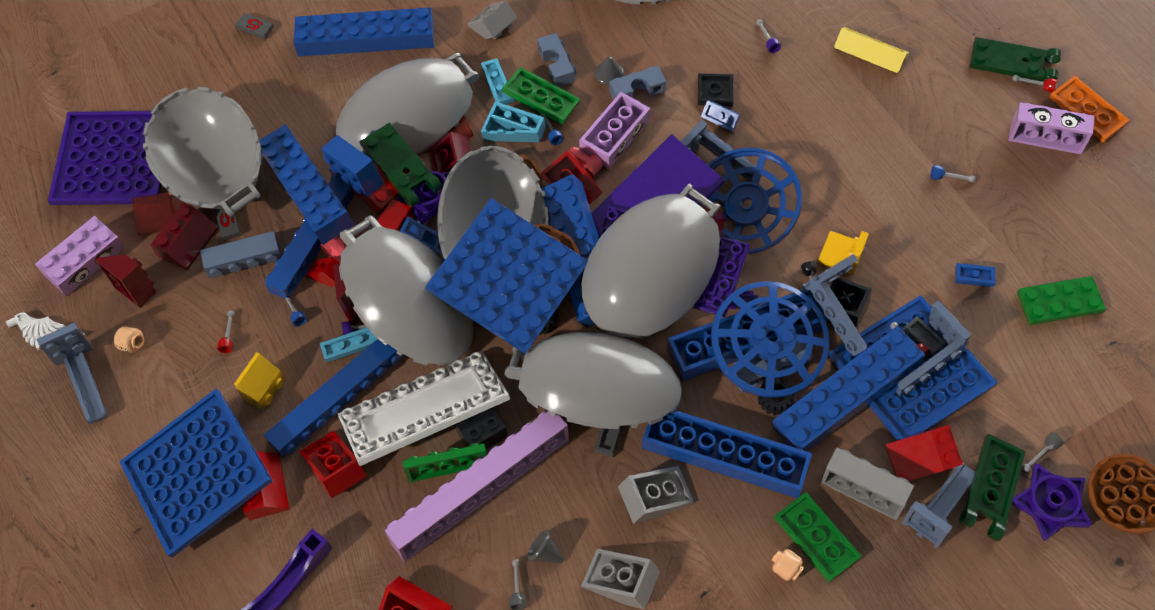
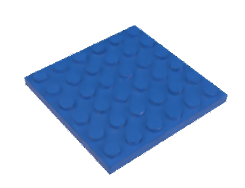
M491 198L428 282L425 289L526 354L584 270L588 260Z
M921 295L859 333L868 349L892 330L890 327L891 323L896 322L903 330L906 325L918 316L943 339L938 330L935 331L930 326L928 319L932 307ZM843 343L828 353V357L840 370L862 352L852 356ZM967 348L955 360L951 358L947 361V365L942 370H935L931 373L932 376L926 382L916 384V388L910 394L904 393L899 397L896 393L898 383H896L868 406L895 439L900 440L928 431L997 385V381ZM927 355V356L924 358L923 364H924L925 362H927L929 359H931L932 357H930L929 355Z
M217 388L119 461L162 546L171 558L273 482L227 401Z

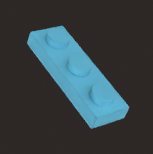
M498 59L481 63L482 71L494 100L502 104L514 102L513 98L502 93V88L507 81Z
M366 327L322 342L320 346L324 359L328 363L365 350L377 338Z

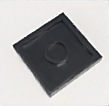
M698 73V105L705 106L707 100H711L721 106H733V74Z

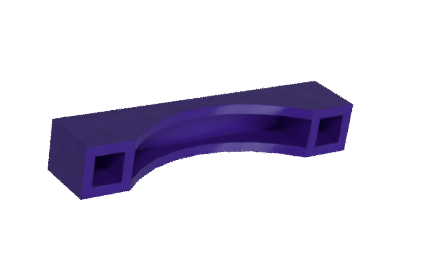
M311 529L297 545L288 563L275 580L255 600L241 610H279L331 551L332 547L329 542L314 529Z

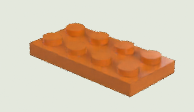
M1076 76L1072 77L1049 96L1063 110L1094 116L1093 135L1103 143L1130 121Z

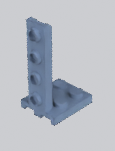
M703 120L681 141L694 154L699 149L700 144L717 157L733 150L729 144L720 140L715 133L706 129L707 123ZM744 156L729 160L734 170L742 167H756V165L746 160ZM754 173L740 175L752 182Z
M854 254L801 286L805 293L811 290L815 300L820 304L825 316L830 320L836 333L840 336L846 349L852 356L866 350L867 345L828 283L853 268L851 264L858 261Z
M939 300L932 305L928 321L935 331L938 330L948 346L898 383L896 393L899 397L904 393L910 394L916 388V384L926 382L932 376L931 373L935 370H942L947 365V361L951 358L955 360L967 349L965 346L969 344L968 339L972 335Z
M75 322L38 338V345L56 366L65 363L87 422L92 424L108 417L84 353L93 350L92 345Z
M964 463L957 466L928 506L917 501L914 502L902 525L908 524L917 531L916 535L922 539L926 537L935 544L933 547L937 549L952 528L946 518L972 484L975 471Z

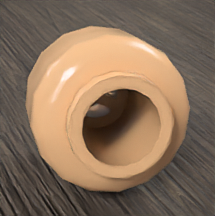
M124 326L115 333L114 344L121 351L134 353L143 346L144 336L141 330Z
M785 549L783 552L778 550L772 558L774 562L772 570L785 581L795 580L804 569L802 566L803 560L790 549Z

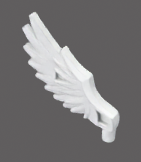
M25 312L19 313L14 318L6 321L9 328L18 324L23 332L25 341L30 343L32 347L36 346L37 350L41 349L37 342L38 338L65 327L64 324L54 322L49 317L36 319L30 317Z

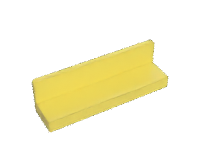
M847 27L841 28L834 46L836 49L896 73L900 71L903 61L909 54L907 51Z

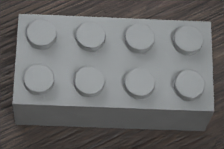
M836 448L821 480L822 484L896 521L914 487L907 479L898 478L888 470L873 466L868 460L859 459L848 450Z

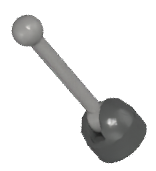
M1051 432L1045 439L1046 447L1028 464H1024L1023 470L1029 472L1031 466L1048 450L1059 449L1064 444L1061 437Z
M518 559L512 561L515 593L509 599V609L511 610L526 608L525 597L519 593L518 566L520 561Z

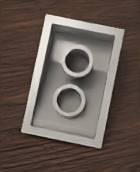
M679 466L631 475L618 486L633 524L652 520L694 503Z
M597 549L581 586L624 605L645 609L660 571L651 559Z

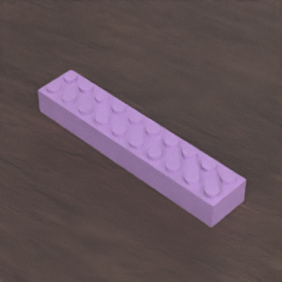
M543 411L538 416V419L532 423L528 422L525 424L520 432L516 435H510L501 446L492 448L486 457L477 459L468 470L459 472L453 481L443 484L438 492L425 497L416 508L413 507L407 510L401 519L392 521L384 531L402 560L406 562L567 443L569 441L568 425L558 414L554 417L549 415V411Z

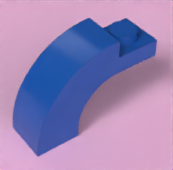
M407 217L400 232L412 236L434 252L443 256L438 232Z

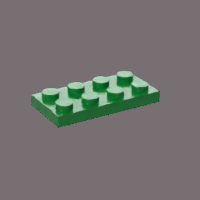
M519 67L502 88V93L562 125L580 103V98L522 67Z
M1093 276L1019 288L1017 291L1029 326L1104 313L1106 310Z
M474 443L466 448L460 449L456 447L449 449L447 452H431L428 456L409 457L403 461V467L409 483L459 473L463 470L466 471L472 467V464L477 459H483L487 455L484 444Z
M807 492L774 516L775 521L828 583L862 557Z

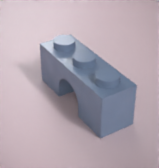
M557 33L538 38V51L543 62L556 61L549 64V76L553 84L561 87L574 83L575 75L577 74L574 64L571 65L570 55L568 51L565 52L563 40L559 39Z
M659 66L649 67L646 70L634 72L609 81V92L612 99L614 100L620 92L633 98V91L636 89L645 90L649 97L666 92V80Z

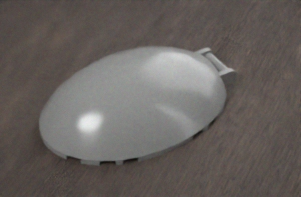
M455 53L446 59L422 58L397 64L371 77L351 95L337 120L336 136L339 135L369 157L359 141L390 122L417 155L438 143L448 134L452 127H457L460 124L459 120L463 115L467 114L471 107L473 91L470 85L476 82L480 75L467 65L460 53ZM457 64H458V65L463 69V71L467 74L466 76H464L463 73L461 72V70L456 66Z
M198 87L193 90L188 88L177 90L166 96L151 111L152 117L149 123L146 122L143 132L145 143H143V149L146 152L147 157L145 158L152 173L171 194L188 204L198 207L224 209L230 218L235 216V212L255 198L259 199L262 197L255 188L261 165L259 137L250 118L236 101L225 96L223 92H215L207 87Z
M486 146L473 152L470 151L453 166L444 182L438 206V237L444 259L448 257L491 198L532 225H548V207L545 206L544 201L546 195L538 183L540 179L533 168L530 169L523 162L524 159L506 148Z
M689 183L680 194L661 195L645 200L621 215L599 238L588 257L583 271L582 299L591 320L601 330L610 335L621 338L636 337L638 339L667 329L668 326L679 321L687 314L709 284V280L716 267L720 237L718 225L713 217L721 205L711 202L694 190V186ZM688 195L691 196V197L694 198L696 201H698L699 203H701L702 205H704L706 208H708L710 211L707 213V212H706L702 207H700L697 203H695L694 201H692V200H690L689 198H687V196H688Z
M371 215L353 228L340 232L341 239L347 245L341 252L340 278L344 282L346 296L350 297L354 304L353 309L371 333L385 346L389 344L396 349L398 355L402 356L404 354L413 358V362L423 365L432 363L442 366L460 359L467 352L473 341L474 320L425 289L444 261L419 240L397 230L382 227ZM367 228L370 229L369 231L359 236L357 239L354 238L356 234L362 232L363 230Z
M590 332L561 334L533 344L526 354L513 346L510 365L505 370L507 378L520 380L519 389L527 397V401L537 409L542 407L548 410L551 416L555 417L558 414L567 417L568 422L584 426L619 429V426L631 425L632 429L638 428V424L648 422L651 425L662 421L663 416L666 414H672L681 400L682 390L679 378L662 357L636 342L609 334ZM525 356L522 368L517 367L520 357Z

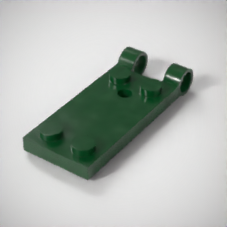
M975 37L969 68L1009 76L1018 75L1022 78L1041 82L1048 78L1058 80L1059 72L1053 68L1043 70L1044 61L1051 64L1059 63L1062 52L1058 48L1044 50Z
M390 122L359 141L361 147L410 207L419 203V199L413 190L423 183H426L433 193L442 188L439 179L429 171ZM405 169L410 170L408 174L403 173Z
M991 434L985 436L966 505L959 518L960 524L971 528L976 521L978 513L993 520L988 529L987 536L995 541L1002 539L1026 451ZM987 494L992 496V501L988 499Z

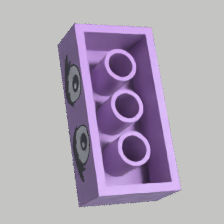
M620 92L579 140L580 150L590 156L592 154L597 155L604 162V167L610 169L649 123L650 108Z
M1020 102L1010 124L1008 141L1082 155L1093 134L1094 116Z
M94 216L35 263V265L65 296H68L100 269L95 261L97 258L116 256L125 247L118 236Z

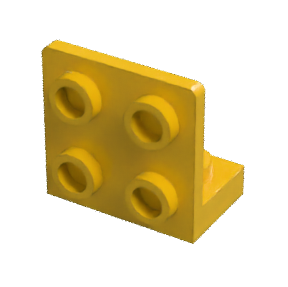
M830 231L818 262L833 267L854 254L858 261L851 264L853 268L846 272L854 275L869 233L862 231L859 238L855 237L853 239Z

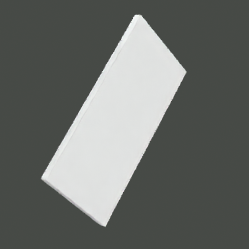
M480 351L462 360H456L446 367L438 368L430 374L420 376L407 384H401L398 388L391 391L383 392L375 398L364 400L361 404L352 408H346L338 413V417L358 464L362 466L508 401L510 396L484 352Z

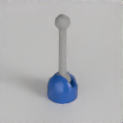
M540 113L550 129L548 139L551 145H559L564 140L562 133L554 130L548 117Z
M933 165L930 178L934 180H940L944 176L969 180L971 183L976 181V177L973 175L969 177L947 173L939 165Z
M289 297L285 298L292 310L290 319L293 326L299 327L307 322L306 315L300 310L296 311Z

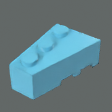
M495 101L481 130L484 141L540 142L546 129L544 117Z

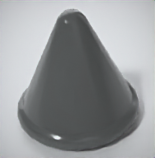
M610 56L595 69L596 79L604 85H609V81L624 76L622 66Z
M545 530L538 535L531 545L527 557L531 562L562 563L564 560L549 530Z

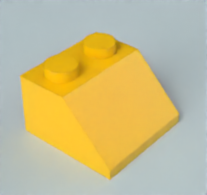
M256 352L234 385L243 401L264 410L266 405L268 406L272 402L273 395L277 389L279 390L283 386L285 378L281 370Z

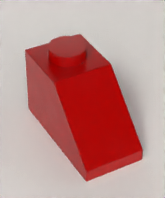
M333 257L315 260L305 276L329 287H334L333 265L340 264V262Z

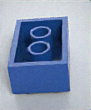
M339 135L321 148L325 155L323 157L324 160L331 167L329 169L335 177L339 176L347 186L351 185L358 194L362 193L368 198L384 184L373 160Z

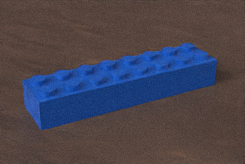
M432 8L296 16L294 46L298 57L434 48Z
M286 124L259 140L263 157L322 245L340 235V232L343 230H348L355 225L346 209Z
M572 174L541 190L546 195L544 201L545 206L548 207L550 226H553L554 229L562 233L565 232L571 237L580 255L588 260L599 237L583 184ZM582 271L569 292L578 322L588 328L595 325V323L589 317L582 299Z
M800 290L815 303L827 324L828 318L825 316L820 304L815 300L811 290L806 293L804 290ZM794 293L780 297L795 304L798 308L806 303V301ZM769 302L753 307V309L759 315L769 313ZM778 303V314L788 318L794 313L789 307ZM810 309L805 315L811 324L813 333H816L823 329L817 314L813 309ZM746 313L740 319L738 329L749 330L753 323V320ZM736 314L722 318L719 329H731ZM800 318L793 324L796 334L807 335L805 325ZM713 322L668 338L667 350L682 381L719 368L711 346ZM767 333V338L770 341H777L775 333ZM718 337L720 350L727 365L738 361L739 359L732 348L731 337ZM737 337L739 347L743 355L751 350L748 338Z
M897 326L773 420V429L788 446L808 452L923 364L925 354Z
M676 410L672 414L668 413L663 416L662 421L651 425L648 423L642 439V449L794 498H799L812 456L810 452Z

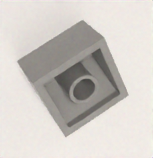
M505 0L490 4L467 25L485 39H496L502 34L501 31L504 28L508 29L514 24L513 21L517 16Z

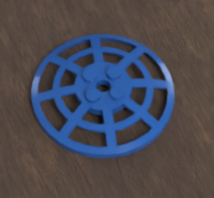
M758 148L731 150L712 160L708 166L714 170L722 164L727 173L722 178L725 183L730 179L733 184L727 195L719 193V188L709 198L714 204L715 199L724 202L726 212L722 213L724 219L730 218L736 223L733 233L723 228V234L734 240H754L761 237L765 246L751 249L748 254L765 251L781 242L795 226L802 207L801 186L792 167L775 153ZM742 156L759 157L756 167H742L733 170L729 160ZM766 159L780 165L789 176L779 182L773 174L763 169ZM754 173L752 182L740 183L737 175ZM761 175L773 182L774 186L765 190L759 185ZM791 183H794L797 195L795 211L785 210L786 196L784 188ZM779 192L780 208L770 207L769 197ZM745 200L752 201L751 206L747 208L743 207L742 203ZM767 214L777 216L766 229L763 227L761 220ZM782 217L793 218L785 232L776 240L771 241L768 233L779 224ZM754 225L758 231L756 234L740 235L744 226Z
M756 282L739 288L722 303L712 323L711 346L719 368L733 384L756 396L780 398L803 390L820 374L828 357L829 332L821 311L804 293L783 283ZM769 286V297L757 298L748 303L739 297L740 294L750 289ZM777 287L793 292L806 301V303L798 308L790 301L778 298ZM733 301L741 309L736 314L731 329H719L722 315L727 306ZM769 302V313L759 315L752 308L755 305ZM778 303L789 307L794 313L788 318L778 314ZM810 309L814 310L821 322L824 339L813 337L811 324L805 315ZM745 313L753 320L749 330L738 329L740 319ZM800 318L805 325L807 335L796 334L793 324ZM767 333H775L777 341H770L767 338ZM718 337H731L732 348L739 359L731 367L727 365L723 358ZM737 337L748 338L751 350L743 355L739 347ZM796 342L807 344L805 353L800 360L792 352ZM813 345L822 346L824 349L821 360L815 371L810 375L803 365L808 360ZM756 355L764 360H768L767 370L758 368L750 360ZM785 357L793 365L786 370L775 371L776 361ZM745 366L753 373L766 377L765 389L748 384L740 379L736 373ZM798 371L804 380L791 388L774 390L775 378L785 377Z

